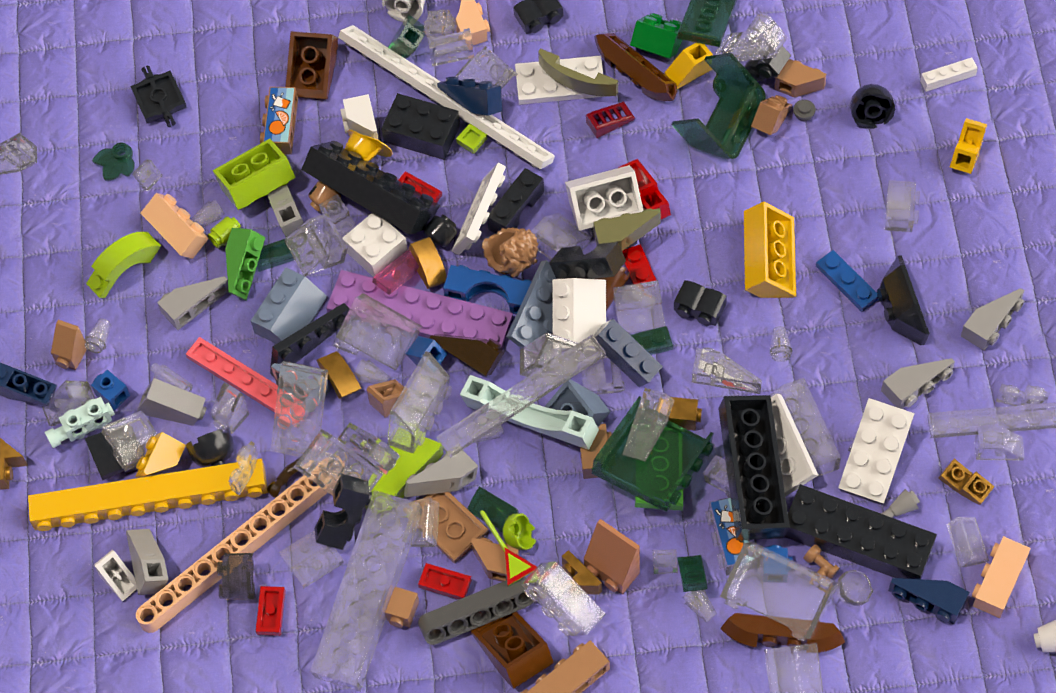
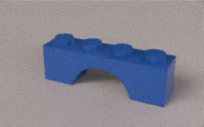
M451 265L443 290L444 296L467 302L480 293L490 292L498 294L508 303L510 313L517 315L532 281L517 280L508 275L499 276L491 274L486 270H472L463 265Z

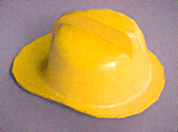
M353 130L347 131L350 137L345 149L358 153L364 161L369 162L376 155L391 157L393 155L392 150L383 142Z

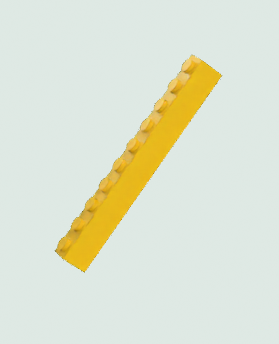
M261 458L28 495L30 523L35 530L48 531L53 527L62 526L68 528L78 523L93 524L99 520H118L122 516H142L147 512L154 511L162 513L172 508L187 509L192 507V505H211L216 501L222 500L236 501L241 497L248 496L256 498L268 493L265 466Z

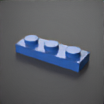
M834 250L816 262V267L861 312L878 300L877 292Z

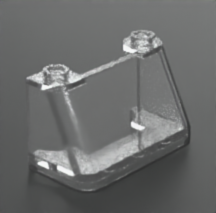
M747 542L744 543L720 597L726 599L725 604L735 609H738L739 606H746L788 626L793 631L791 634L793 637L805 641L806 638L809 640L812 638L839 583L761 545Z

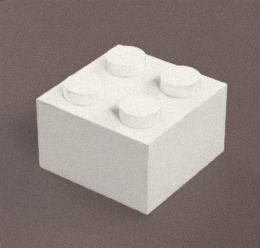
M371 213L342 238L345 252L374 278H377L408 251L406 237L388 221L374 213Z

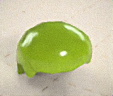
M512 514L508 516L503 525L504 542L519 550H529L536 543V540L531 536L535 527L529 522L525 514Z

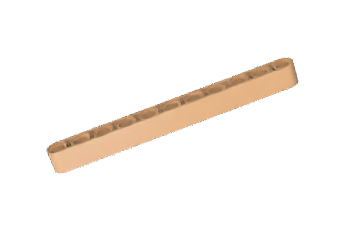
M338 455L326 457L137 609L136 619L142 630L153 633L160 629L335 487L340 475H346L342 458ZM332 467H339L335 472L329 471ZM315 481L321 482L318 486H311ZM296 496H303L301 500L293 501ZM278 511H285L281 516L275 515ZM261 525L266 526L262 531L256 530ZM248 540V542L245 545H238L240 541ZM229 555V558L225 561L219 560L221 556ZM204 570H211L208 575L201 576ZM192 585L188 591H181L184 586ZM173 600L171 605L163 606L165 601ZM149 615H153V616H154L151 621H149V622H144V619H145L147 616H149Z

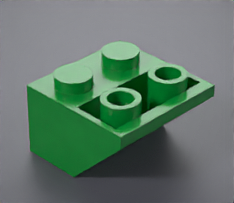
M650 13V15H646L636 21L630 46L672 58L676 55L688 27L682 26L683 23L680 21L670 20L669 22L663 20L659 14Z

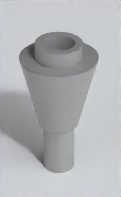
M904 489L889 508L881 514L896 517L919 509L917 504L920 501L912 490L908 492Z

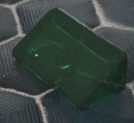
M480 486L467 508L482 521L484 519L480 511L483 510L493 526L502 533L503 525L508 516L519 513L517 508Z

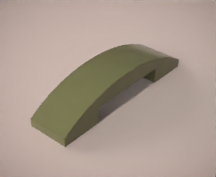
M541 48L539 49V65L558 83L588 95L617 96L618 80L599 72L595 79L560 65V56Z

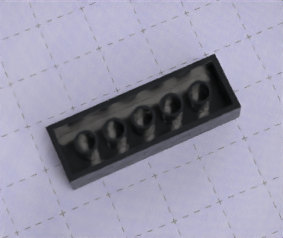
M337 141L311 146L301 169L408 234L424 230L436 215L440 206L433 201L434 199L431 196L420 194L415 191L414 186L398 181L395 175L381 171L377 164L361 159V155L344 149L343 145Z
M724 396L718 410L736 540L784 538L790 525L771 396Z
M800 484L788 512L790 528L784 537L810 547L816 544L823 552L893 578L921 579L937 534Z

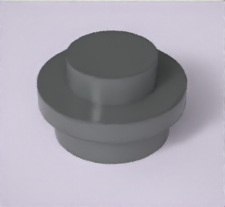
M799 100L794 105V115L801 121H807L814 116L815 105L809 100Z

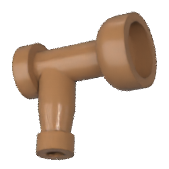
M816 544L803 557L806 562H815L821 567L814 577L808 581L814 588L826 576L830 579L833 578L840 569L837 565L833 566L820 555L821 549Z

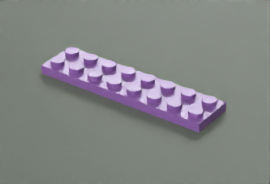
M344 270L340 271L326 308L327 312H330L345 303L350 308L349 318L426 338L434 334L487 340L491 338L501 344V349L513 320V313Z

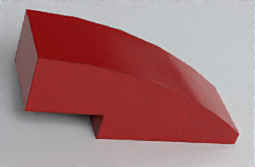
M638 159L618 167L630 165L635 171L643 210L660 208L661 219L671 215L669 202L658 190L657 182Z

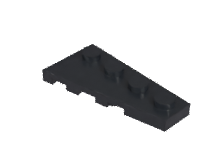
M343 303L272 346L271 366L274 363L289 366L296 364L348 323L350 308ZM270 366V374L274 377L272 368Z

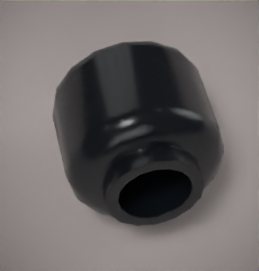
M443 214L441 217L434 216L425 227L424 234L431 238L436 248L438 246L446 248L457 234L456 224Z

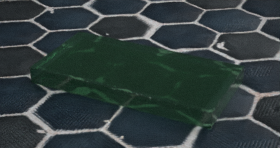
M691 0L679 28L677 39L720 47L737 0Z

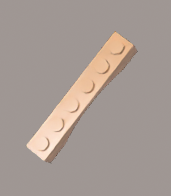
M460 0V9L456 17V32L463 48L488 41L487 32H490L488 21L486 19L483 20L481 16L483 11L480 3H476L475 0Z

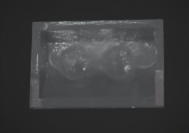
M362 293L355 297L336 337L386 366L397 370L406 356L405 353L416 340L422 326Z

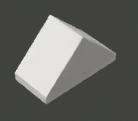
M111 550L94 564L100 578L121 601H124L137 590L135 577L114 550Z

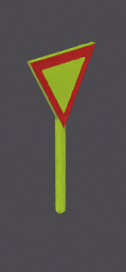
M483 510L480 511L484 521L505 552L508 586L539 569V567L510 551Z

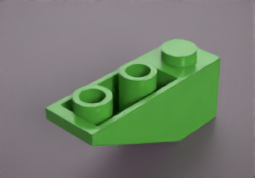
M232 228L225 248L229 293L236 297L247 300L266 237L252 229Z

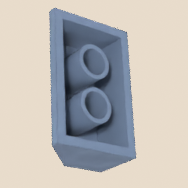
M285 268L251 319L254 333L275 344L279 343L312 323L328 299L327 295L305 276Z

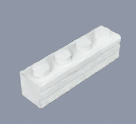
M968 58L922 73L920 82L925 92L976 76L978 68L973 58Z

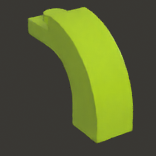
M135 232L118 239L107 247L91 266L94 272L86 284L99 298H106L116 280L125 270L138 263H151L161 245L148 232Z

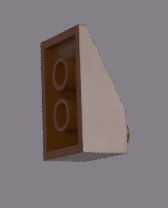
M291 31L285 87H296L297 96L301 98L327 100L337 59L338 37L333 34Z
M517 611L470 630L500 675L513 689L554 663L547 643Z

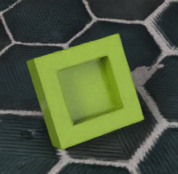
M469 124L456 138V142L474 154L487 140V134Z

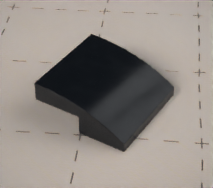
M131 426L107 430L85 438L102 480L124 471L127 475L138 470L136 469L137 463L144 455Z

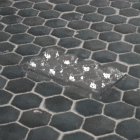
M286 361L281 363L270 451L296 457H306L310 460L318 458L328 370Z

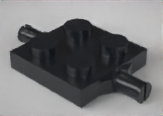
M146 66L147 71L143 67L141 70L145 79L130 87L146 123L164 118L167 127H171V124L174 126L176 122L172 114L187 108L171 70L153 75L150 66Z

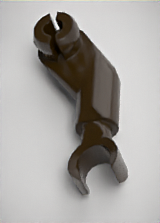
M306 457L296 459L282 470L276 478V482L273 481L268 485V493L276 498L281 487L290 480L292 475L299 470H302L304 473L309 472L313 467V463L308 461Z

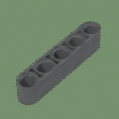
M526 577L509 586L506 580L422 615L418 620V626L428 644H439L530 606L535 601L536 595Z

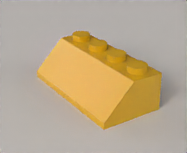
M764 201L744 211L746 291L760 298L796 297L794 217Z

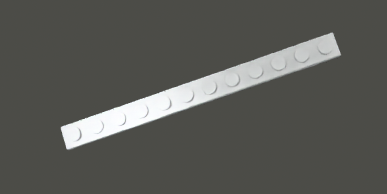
M354 25L340 30L338 38L343 40L348 46L355 48L363 56L372 59L380 67L389 70L397 78L403 79L414 89L426 94L429 99L438 102L444 107L458 110L459 117L463 121L472 124L489 135L498 144L509 148L515 155L530 162L532 166L542 169L553 163L555 155L493 115L486 116L470 113L437 87V83L440 82L439 80Z

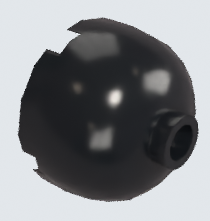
M878 84L862 86L854 93L850 102L852 117L855 123L863 128L874 129L877 128L876 124H882L883 122L884 125L893 118L896 110L891 93Z
M226 428L224 433L222 429L207 433L197 438L198 443L193 445L190 441L185 445L193 462L203 468L225 464L224 461L229 459L234 451L233 438L229 428Z

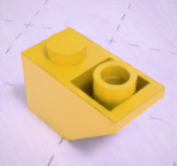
M700 40L682 50L665 71V75L676 83L677 89L713 69V54Z
M163 432L151 436L145 447L148 449L145 456H142L137 463L136 469L138 471L135 477H147L173 468L178 464L185 449V444Z

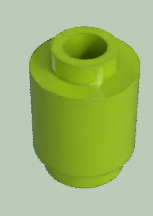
M226 216L210 229V233L207 236L212 244L219 249L221 246L225 247L227 245L231 229L241 228V225L234 217L229 218Z

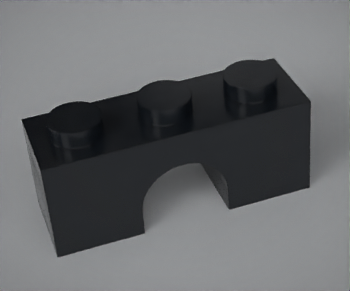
M524 168L490 212L487 219L488 230L497 234L503 228H517L521 212L525 206L528 205L532 208L544 193V179Z
M618 242L598 244L593 251L587 254H583L580 246L562 247L549 264L556 279H595L614 277L626 260Z
M345 474L340 475L332 492L334 506L342 508V510L339 512L323 510L314 528L316 543L343 550L346 542L352 539L353 528L356 523H360L365 505H369L372 497L368 481Z

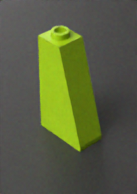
M399 427L390 444L394 451L387 450L369 485L372 497L369 505H365L366 510L375 515L380 513L387 516L405 497L404 491L407 479L413 474H419L427 465L438 462L442 457L443 447L441 443Z

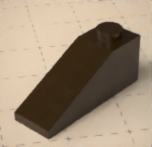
M434 334L429 337V339H434L441 348L484 376L493 373L505 353L500 348L501 344L491 338L487 340L445 334Z

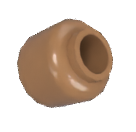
M318 181L309 192L308 197L312 201L310 205L318 212L322 210L331 212L340 201L341 194Z

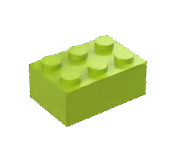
M270 138L212 170L222 191L238 210L249 206L255 200L268 195L271 191L286 185L289 181L296 178L287 157Z

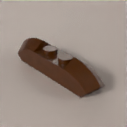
M605 33L594 36L600 55L610 67L616 65L615 68L618 71L630 76L631 81L641 86L642 93L658 101H674L677 94V86L673 80L616 34Z
M734 613L720 628L733 640L751 647H757V642L768 647L776 645H786L790 649H801V647L806 648V653H820L832 650L845 643L840 630L834 623Z

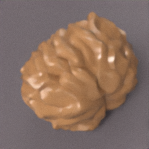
M503 228L497 234L485 238L482 242L484 257L488 261V266L501 274L510 273L512 277H517L524 269H528L538 261L536 255L539 244L535 234L530 229Z

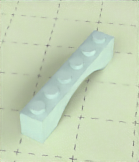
M472 375L469 376L460 393L467 407L588 450L599 431L592 417L572 410H555L536 405L499 388L489 381Z

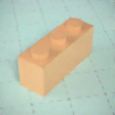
M156 193L140 214L181 256L193 259L209 239L203 233V227L190 219L191 215L186 210L179 208L176 205V199L171 195Z
M1004 536L1000 544L995 542L990 556L994 557L992 563L985 564L981 576L984 577L982 585L977 583L972 593V597L975 598L973 607L998 618L1001 617L1031 548Z

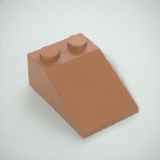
M599 519L584 556V566L596 577L604 581L608 589L613 592L618 591L623 595L640 573V546Z

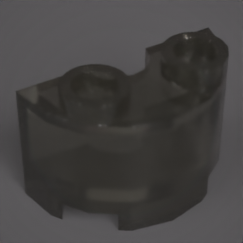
M224 553L223 561L217 564V574L222 576V584H219L220 599L254 600L256 598L253 580V553Z

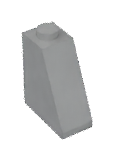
M153 378L143 392L136 413L193 426L198 419L202 420L206 407L203 405L206 398Z

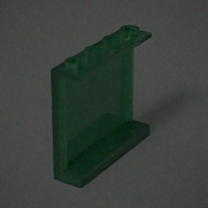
M639 396L594 458L591 474L667 512L672 504L676 505L681 497V490L689 487L693 478L692 474L694 472L698 473L704 461L702 459L705 456L709 457L714 448L712 443L714 433L710 432L705 439L647 410V400Z

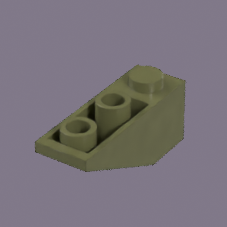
M660 208L646 209L634 214L625 213L619 217L601 218L598 221H594L593 233L596 245L618 242L621 251H623L661 223Z

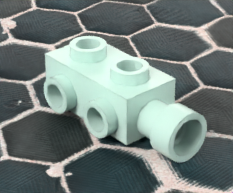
M101 397L91 399L83 406L65 412L63 416L59 417L62 426L56 429L51 428L45 431V434L52 448H55L68 438L71 442L76 439L80 440L86 434L96 429L104 428L113 421L111 416L115 415L109 402L104 404ZM98 419H103L102 422L96 423ZM82 429V431H81L80 433H78V434L75 433L76 430Z

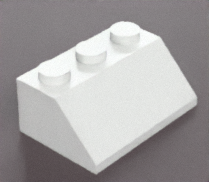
M630 165L565 182L569 203L579 231L592 228L593 222L601 218H614L625 213L634 214L643 211L636 174Z
M582 278L552 279L553 348L562 351L599 349L590 339L606 323V280Z

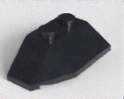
M899 255L877 289L878 300L883 303L884 317L887 322L889 321L892 330L919 345H925L930 333L903 257Z

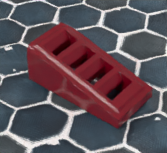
M625 102L586 114V123L596 138L635 120ZM623 110L626 116L622 117L619 111ZM615 113L618 119H614L612 114Z

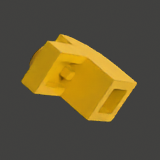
M968 118L965 119L950 168L969 174L972 173L983 143L987 124Z

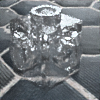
M449 10L429 11L427 20L424 22V33L432 45L452 43L453 34L457 28L456 19L452 17Z

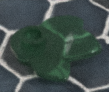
M123 142L115 144L112 148L102 149L92 160L94 164L103 166V178L106 181L116 179L121 173L125 176H130L135 168V163L132 159V148Z

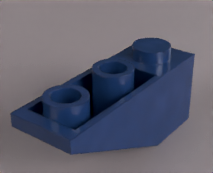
M456 76L446 77V81L437 83V87L472 114L489 116L502 112L501 85H493L492 81L475 82V79L459 80V77Z
M0 362L1 396L12 400L44 406L48 405L57 388L56 384Z
M892 578L888 590L897 599L907 600L913 603L917 609L924 612L928 611L934 614L938 620L955 624L970 593L949 581Z

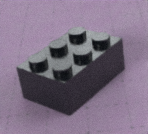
M397 93L381 128L384 143L445 160L460 127L459 111Z

